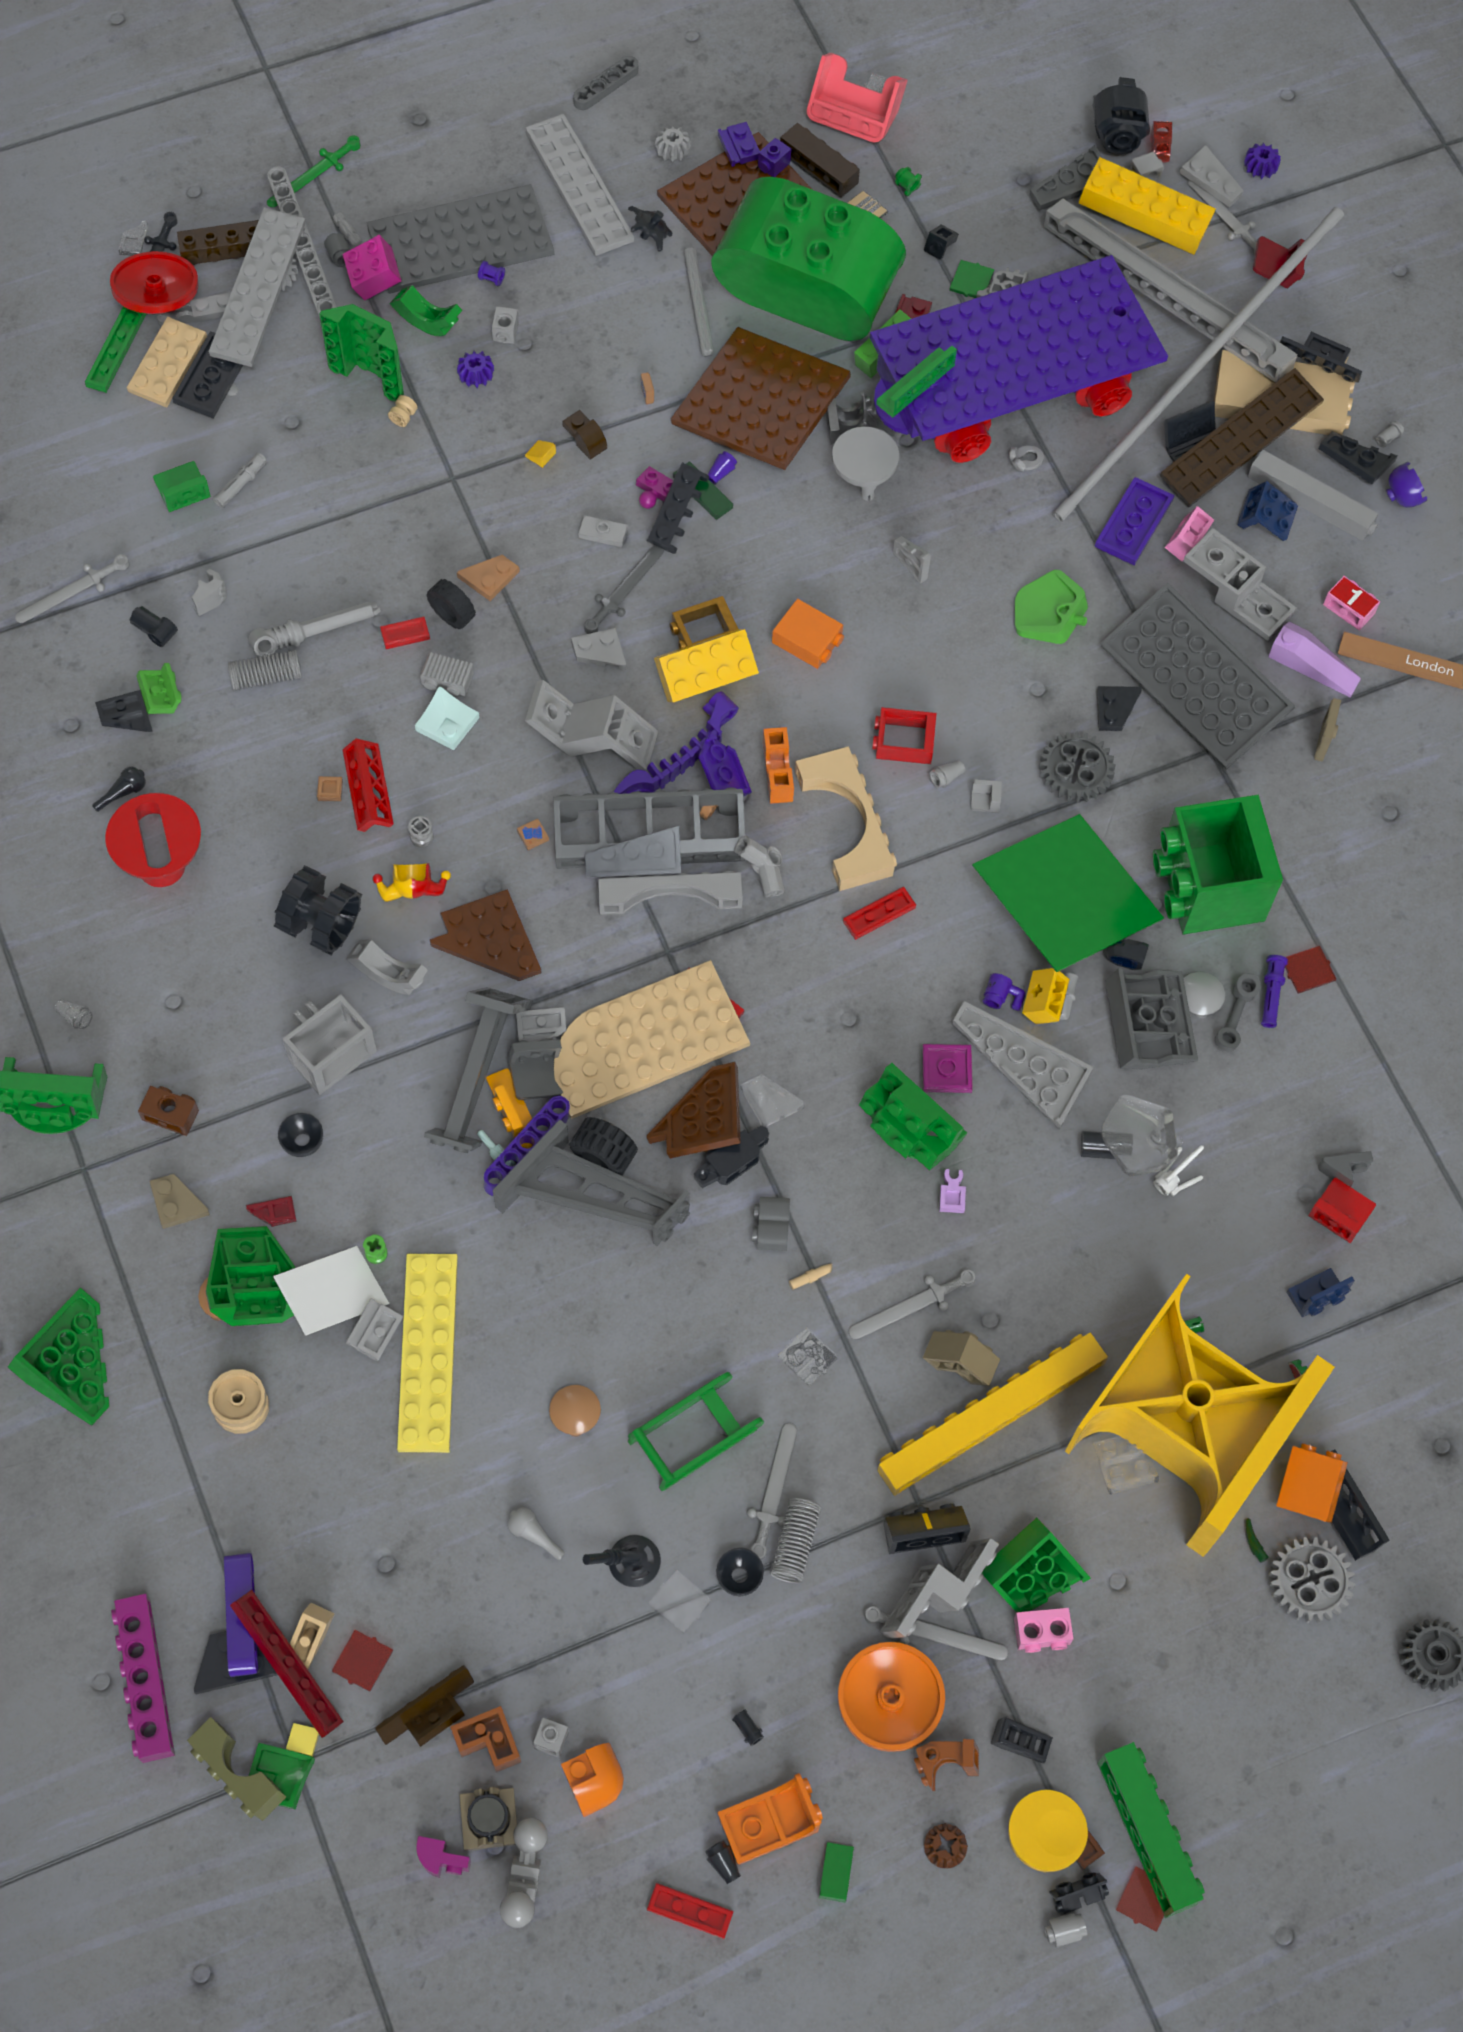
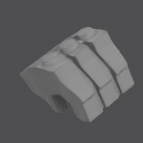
M211 569L207 570L209 582L205 583L199 580L197 582L198 589L192 595V600L195 604L194 610L198 616L215 609L222 602H225L227 597L225 582L221 579L218 572Z

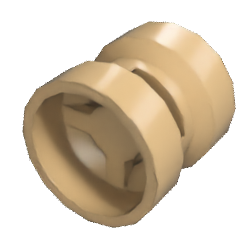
M401 395L395 402L396 406L392 407L388 412V417L394 424L405 427L410 421V416L414 415L418 407L411 398Z

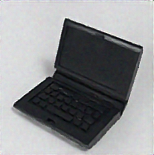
M1213 400L1165 420V445L1173 462L1216 430L1215 402Z

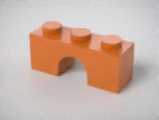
M787 727L764 729L763 749L770 804L793 802L794 783L792 768L789 765Z

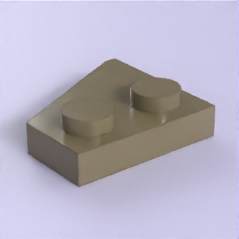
M175 1174L150 1181L163 1229L210 1215L208 1208Z

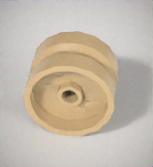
M244 1369L225 1372L213 1382L209 1390L208 1403L217 1423L226 1431L234 1434L251 1432L265 1421L269 1413L267 1393L261 1380L252 1372Z

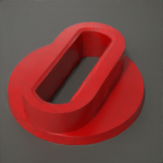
M149 793L130 799L116 810L107 825L105 842L110 857L124 872L141 878L148 885L167 887L176 883L182 877L185 867L196 855L201 840V827L196 813L185 801L169 794ZM148 814L161 815L171 861L161 868H152L148 862L139 822Z

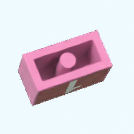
M1343 576L1328 592L1323 605L1360 631L1374 616L1380 601L1373 594L1359 587L1355 581Z

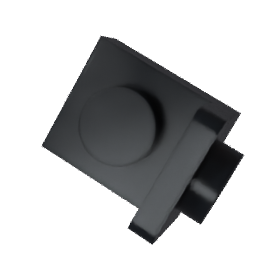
M940 224L929 232L924 251L938 259H942L947 247L957 241L959 234Z

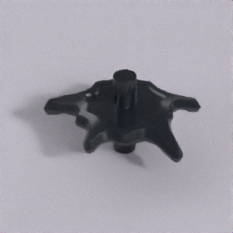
M634 206L628 207L629 211L636 214L635 221L637 222L631 227V232L641 230L640 236L644 240L651 236L656 242L658 251H662L663 239L667 235L671 237L673 234L665 221L662 220L663 213L659 210L644 211Z

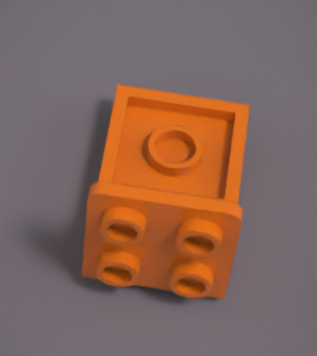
M800 1773L795 1774L793 1779L773 1790L717 1812L737 1865L818 1833L823 1816L818 1804L813 1805L811 1802L812 1789L807 1778L802 1779Z

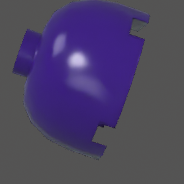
M1408 461L1399 465L1391 472L1388 478L1389 489L1386 492L1391 502L1396 500L1400 506L1411 508L1426 502L1427 496L1422 498L1421 492L1425 490L1414 468L1408 469L1410 465Z

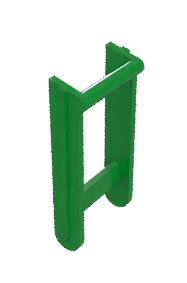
M730 1372L716 1377L628 1435L630 1446L638 1442L663 1478L659 1486L661 1491L667 1490L757 1431L764 1424V1420L759 1417L741 1428L717 1394L716 1390L732 1379L733 1376ZM700 1400H703L728 1437L674 1473H671L646 1435Z

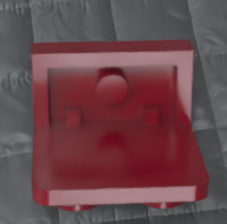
M1264 236L1259 237L1256 244L1253 271L1270 279L1305 240L1300 239L1287 249ZM1307 255L1280 283L1281 286L1288 289L1296 281L1302 279L1305 273L1304 264Z

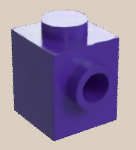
M774 138L758 155V167L772 177H776L791 162V148L777 138Z

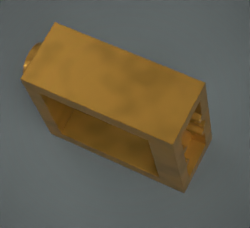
M723 596L673 612L672 622L670 623L672 634L674 636L677 635L679 639V649L738 629ZM716 613L724 632L692 643L684 624Z

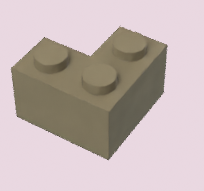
M945 1330V1332L934 1331L923 1355V1359L935 1369L956 1372L970 1384L990 1386L1000 1358L992 1352V1348L979 1342L975 1334L967 1331L963 1333H955L951 1330Z

